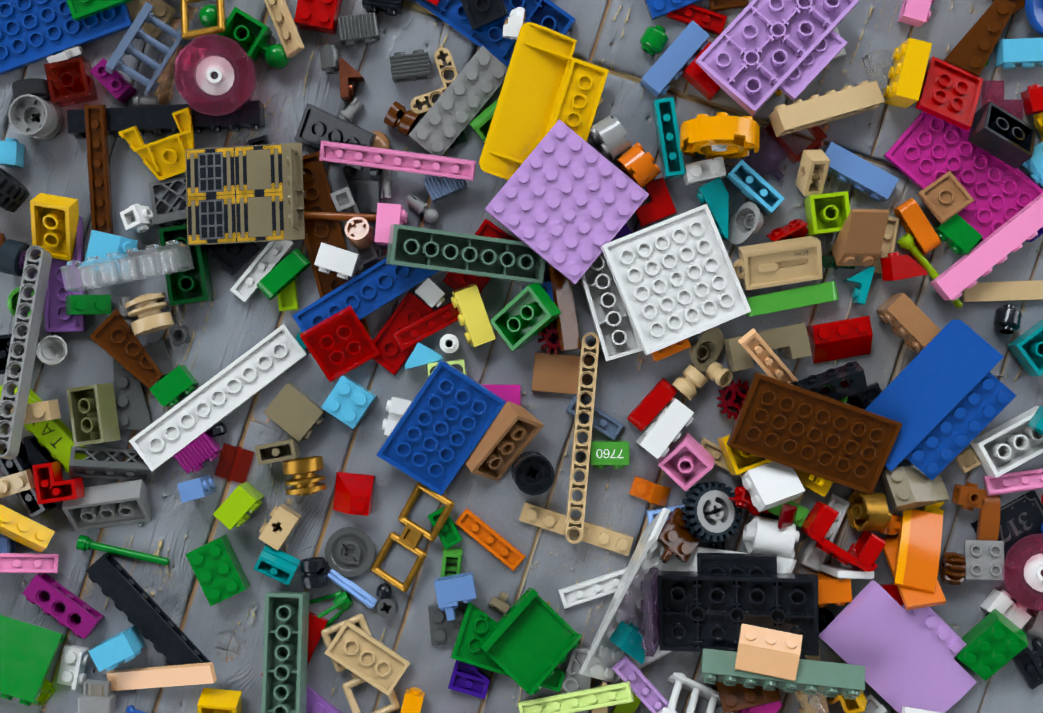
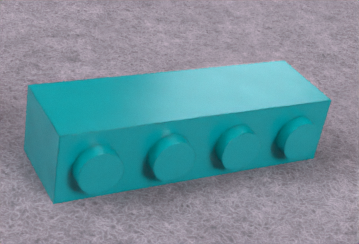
M674 97L656 99L652 103L663 179L680 178L685 175L682 151H680V135Z

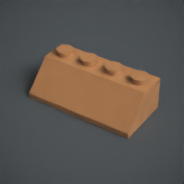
M507 401L465 461L470 472L499 481L543 428V423L522 406Z

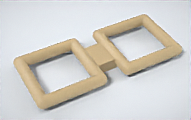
M363 614L347 619L353 624L359 623L360 628L372 636ZM346 620L321 631L326 648L332 641L330 635L338 632ZM331 658L336 672H342L347 669ZM351 672L353 679L343 683L342 688L352 713H361L351 688L366 681ZM394 689L388 696L391 704L372 713H391L400 708Z

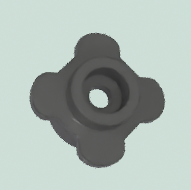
M182 325L180 328H172L170 330L174 346L179 347L183 343L188 344L191 342L192 339L188 334L187 326Z

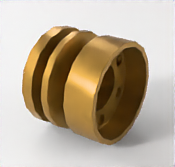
M323 456L282 461L283 474L293 475V479L285 481V485H294L292 488L285 489L286 495H311L327 489L326 483L317 484V481L326 479L323 475H316L317 471L324 469Z

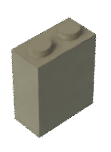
M289 382L263 413L300 442L303 439L307 440L312 435L313 431L311 429L315 425L319 426L325 419L324 414L326 411L292 382Z

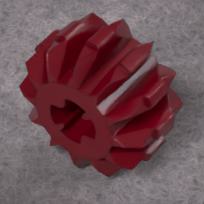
M553 322L549 324L550 330L545 327L546 333L540 332L538 334L544 336V339H538V343L545 342L541 349L543 350L548 346L547 353L550 354L551 349L554 348L556 355L558 354L557 347L561 350L560 340L558 339L556 344H552V341L549 342L548 337H551V333H556L559 336L558 326L556 325V329H554Z

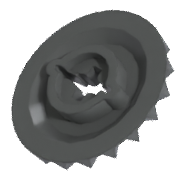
M341 528L333 533L326 543L325 558L329 567L344 577H355L363 574L369 569L374 560V543L365 531L358 528ZM346 547L355 549L353 557L352 555H346Z

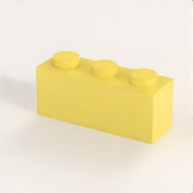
M471 284L452 291L453 297H451L454 308H458L460 315H457L460 325H464L466 330L464 337L467 344L477 347L495 340L496 338L477 285Z

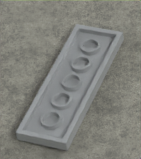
M481 46L408 136L430 155L442 156L503 83L508 68L484 46Z

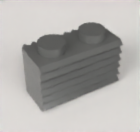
M376 13L337 18L342 45L354 47L360 42L374 44L376 40H380Z
M419 49L414 50L413 54L396 52L394 56H390L392 80L394 83L432 78L428 52Z

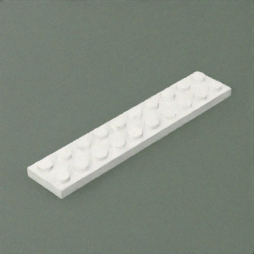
M283 324L130 439L129 442L153 472L308 354L287 326Z

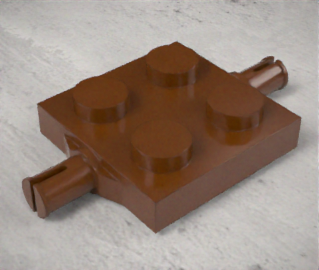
M680 508L674 509L657 539L665 549V552L659 558L665 564L671 555L677 557L682 563L687 562L701 540L695 539V534H689L690 528H685L684 524L687 521L682 520L681 517L685 515V512H681Z

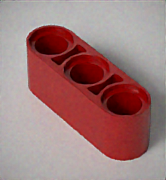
M662 378L629 414L627 420L640 432L643 431L675 396L678 390L665 378Z

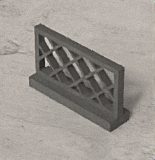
M186 176L149 183L153 217H151L152 225L157 229L187 224V206L184 210L180 211L175 208L181 199L187 202L183 197L186 193V186L180 194L172 190L177 183L186 185ZM163 186L167 190L160 198L156 195L155 188ZM170 192L178 196L172 205L164 201ZM162 203L169 206L166 213L158 214V208Z

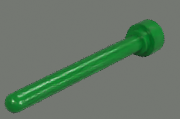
M80 535L76 544V549L80 551L94 549L165 566L170 563V560L165 557L94 542L93 539L85 535Z

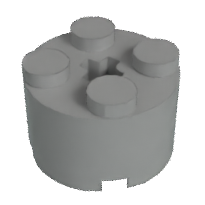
M613 114L596 123L590 129L593 142L601 146V153L608 160L614 159L632 147L631 141H626L625 139L627 133L616 117L613 118Z

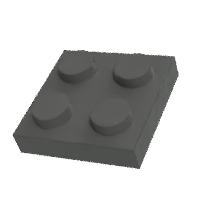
M458 603L459 608L455 609L456 618L447 621L446 612L441 611L438 605L428 606L432 646L455 643L467 603Z

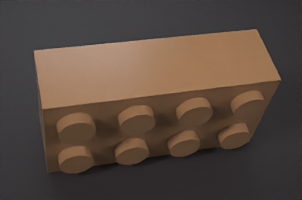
M905 293L892 294L875 310L879 314L878 318L883 323H888L892 327L891 331L897 337H902L906 341L905 345L911 351L915 350L918 354L941 331Z

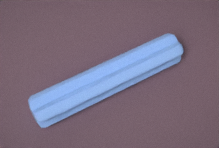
M331 569L327 574L328 579L368 608L372 609L377 603V599L335 570Z

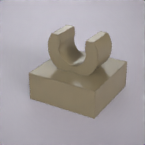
M502 591L498 598L492 597L487 606L504 615L510 605L505 603L509 595Z

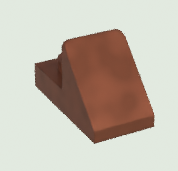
M339 58L340 97L343 101H351V95H354L353 83L350 82L365 81V79L343 58Z

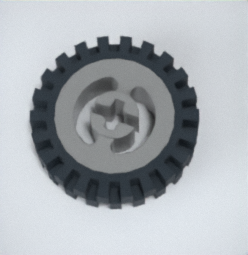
M718 481L704 482L690 488L691 492L685 494L687 499L682 501L685 507H681V512H685V515L681 517L682 520L687 521L684 526L685 528H690L688 532L690 535L695 534V539H701L702 542H721L731 538L730 535L736 533L734 529L740 526L737 521H742V516H738V512H742V508H737L735 502L728 499L729 497H735V492L731 493L732 488L730 486L725 487L726 484L719 483ZM718 508L720 509V512L710 513V515H703V512H709Z

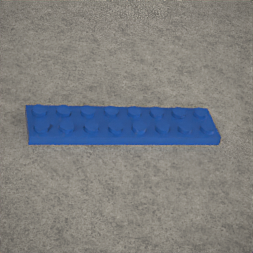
M387 258L295 313L292 317L302 333L350 305L361 320L439 271L386 264Z

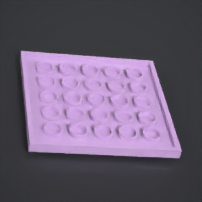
M558 120L484 210L575 285L602 253L601 246L611 242L648 197L649 193L561 120Z

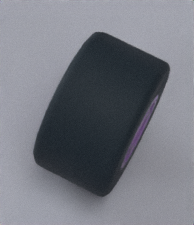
M11 239L4 241L0 247V272L22 276L26 252L30 247L29 244Z

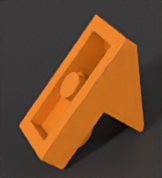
M634 476L629 494L647 500L649 503L665 506L671 488Z

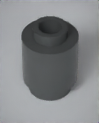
M322 45V50L320 51L321 70L325 71L326 74H336L339 70L340 58L337 45Z

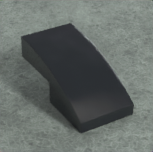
M878 382L868 385L867 390L849 395L846 403L866 409L882 392Z

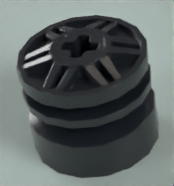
M535 451L523 452L512 464V478L518 488L525 494L532 496L541 495L552 486L555 477L554 468L550 461L541 453ZM531 467L536 470L533 476L528 473Z

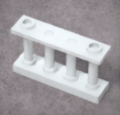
M674 672L667 680L674 684L668 707L662 708L658 713H676L675 708L681 688L692 692L686 713H694L699 696L709 700L706 713H714L716 704L721 705L717 691L687 678L683 673Z

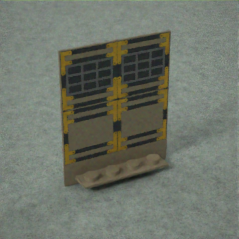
M302 143L185 150L188 246L305 239L303 174L306 173L303 171Z

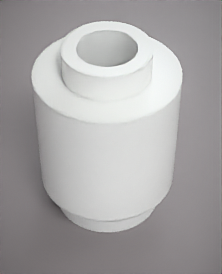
M446 334L440 339V348L445 353H454L459 349L460 341L455 335ZM447 340H451L453 342L452 347L446 346Z

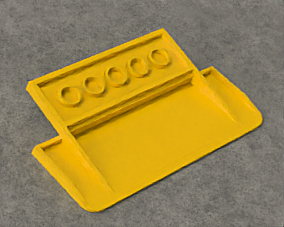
M532 22L524 23L518 34L480 156L479 166L481 170L508 181L558 120H561L587 142L609 70L573 58L572 55L577 40Z

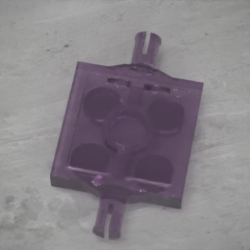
M762 127L760 128L759 151L754 153V149L749 150V156L738 159L747 163L761 177L772 173L779 181L785 175L777 167L788 154L770 133Z

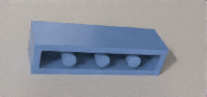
M692 20L642 77L640 83L656 97L660 94L664 95L671 87L669 83L673 79L677 81L683 74V67L685 65L689 66L696 58L694 56L698 50L702 51L708 44L707 40L710 35Z
M830 142L823 151L831 160L827 174L831 173L837 176L836 179L846 184L848 182L858 192H866L874 201L883 202L888 200L899 181V178L833 142Z

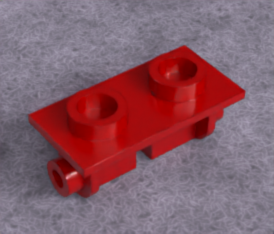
M795 219L782 228L773 229L766 237L773 242L787 240L790 236L791 239L805 237L809 233L806 227L808 224L801 219Z
M743 486L736 487L735 497L728 498L735 502V506L748 509L749 513L759 516L760 513L769 514L767 510L758 512L757 508L752 504L748 490Z

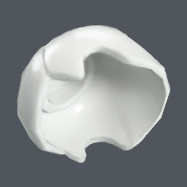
M56 335L42 338L36 350L39 360L47 365L59 364L68 353L67 343Z

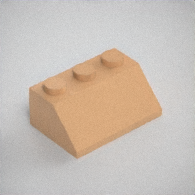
M742 624L735 669L795 681L803 635Z

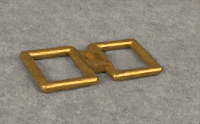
M180 0L181 37L187 40L225 32L224 0H216L217 26L189 31L188 4L206 0Z
M417 482L398 517V521L405 525L401 536L395 532H390L371 567V571L406 593L427 557V553L418 547L422 538L425 537L431 542L436 540L455 505L454 501ZM421 491L446 505L431 532L407 518ZM394 541L418 556L404 583L380 568Z

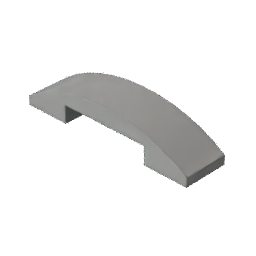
M348 187L330 194L337 212L360 213ZM373 243L365 249L353 246L354 252L361 256L359 260L360 265L378 258Z

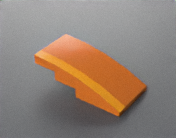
M916 509L902 511L901 528L899 530L898 548L895 558L894 585L935 593L941 551L943 515Z

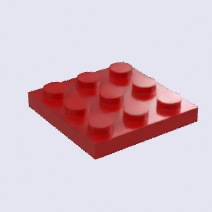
M932 56L927 64L916 108L968 130L973 123L984 79Z
M351 305L300 334V338L329 382L380 354V351Z

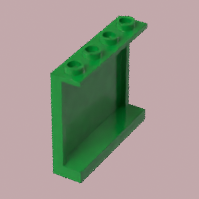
M529 587L477 646L527 694L532 695L542 688V682L546 678L549 679L555 673V667L567 659L568 652L571 649L574 650L580 644L582 635L567 624L538 595L536 590Z
M0 615V697L11 701L15 697L20 699V704L31 706V703L38 704L39 701H36L47 673L60 643L64 644L67 636Z

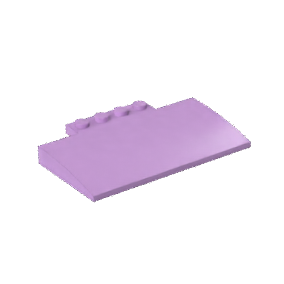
M752 0L695 62L716 84L753 117L778 89L794 101L837 56L848 42L839 36L834 29L857 6L860 0Z
M873 579L819 634V637L847 664L865 666V681L898 713L902 712V706L945 713L977 683L954 659L967 644L930 607L906 610L904 604L900 606Z

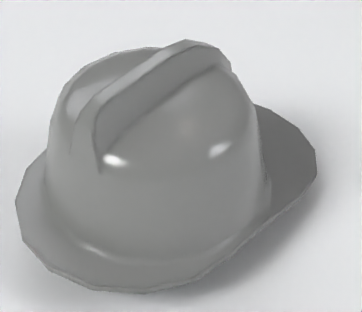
M753 202L744 203L728 223V242L735 245L741 244L751 234L761 230L764 223V213L759 211L756 204Z

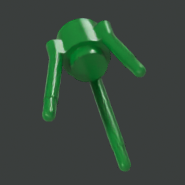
M339 590L336 593L309 601L310 604L336 598L333 600L334 605L318 615V618H321L335 609L340 610L327 622L325 628L350 609L353 602L348 592L344 591L342 593Z

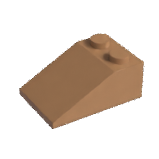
M852 209L831 247L837 266L868 267L875 264L881 253L890 214L889 210Z

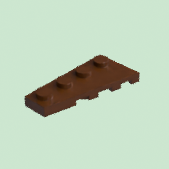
M995 0L943 61L980 76L1017 4L1008 0Z

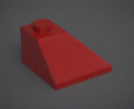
M336 472L333 510L346 514L369 516L372 511L375 475Z

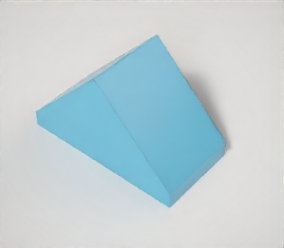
M418 342L405 364V369L440 361V359L444 360V357Z

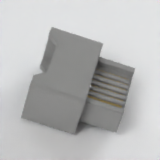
M87 679L83 684L82 693L78 696V713H114L116 692H111V681Z

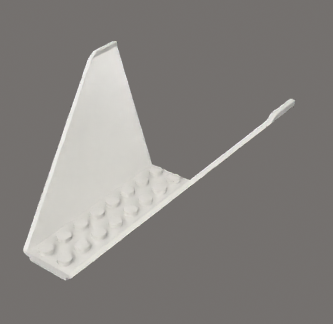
M663 508L643 531L578 674L617 683L622 679L615 673L612 666L625 655L639 669H642L672 652L660 651L659 571L697 572V553H750L696 547L687 562L682 563L677 557L671 555L667 563H663L659 558H661L665 549L657 539L671 511L670 509ZM777 557V573H792L797 560ZM621 621L628 625L632 622L640 628L638 633L645 637V662L643 665L608 640Z

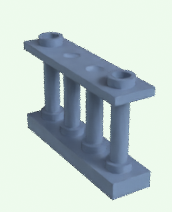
M148 2L144 4L105 65V71L113 74L115 70H120L145 85L144 95L146 96L150 92L154 93L160 84L157 82L180 44L184 46L187 41L181 37L180 32L156 18L152 13L153 5ZM151 23L175 38L176 41L173 46L169 48L145 33L144 29H142L144 24ZM135 38L138 40L142 39L166 54L163 62L159 64L135 49L132 44ZM125 54L128 56L129 54L156 70L153 78L150 80L125 65L122 60Z

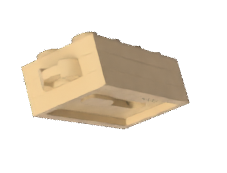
M815 235L738 247L739 259L733 263L735 273L741 279V284L746 291L823 279L821 241Z

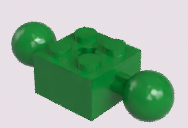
M208 4L201 8L199 20L205 28L217 26V5ZM234 7L229 17L225 19V32L219 33L215 41L223 48L254 65L261 53L265 55V60L270 67L274 69L286 67L290 58H287L281 44H273L271 46L267 44L273 33L270 28L237 7Z

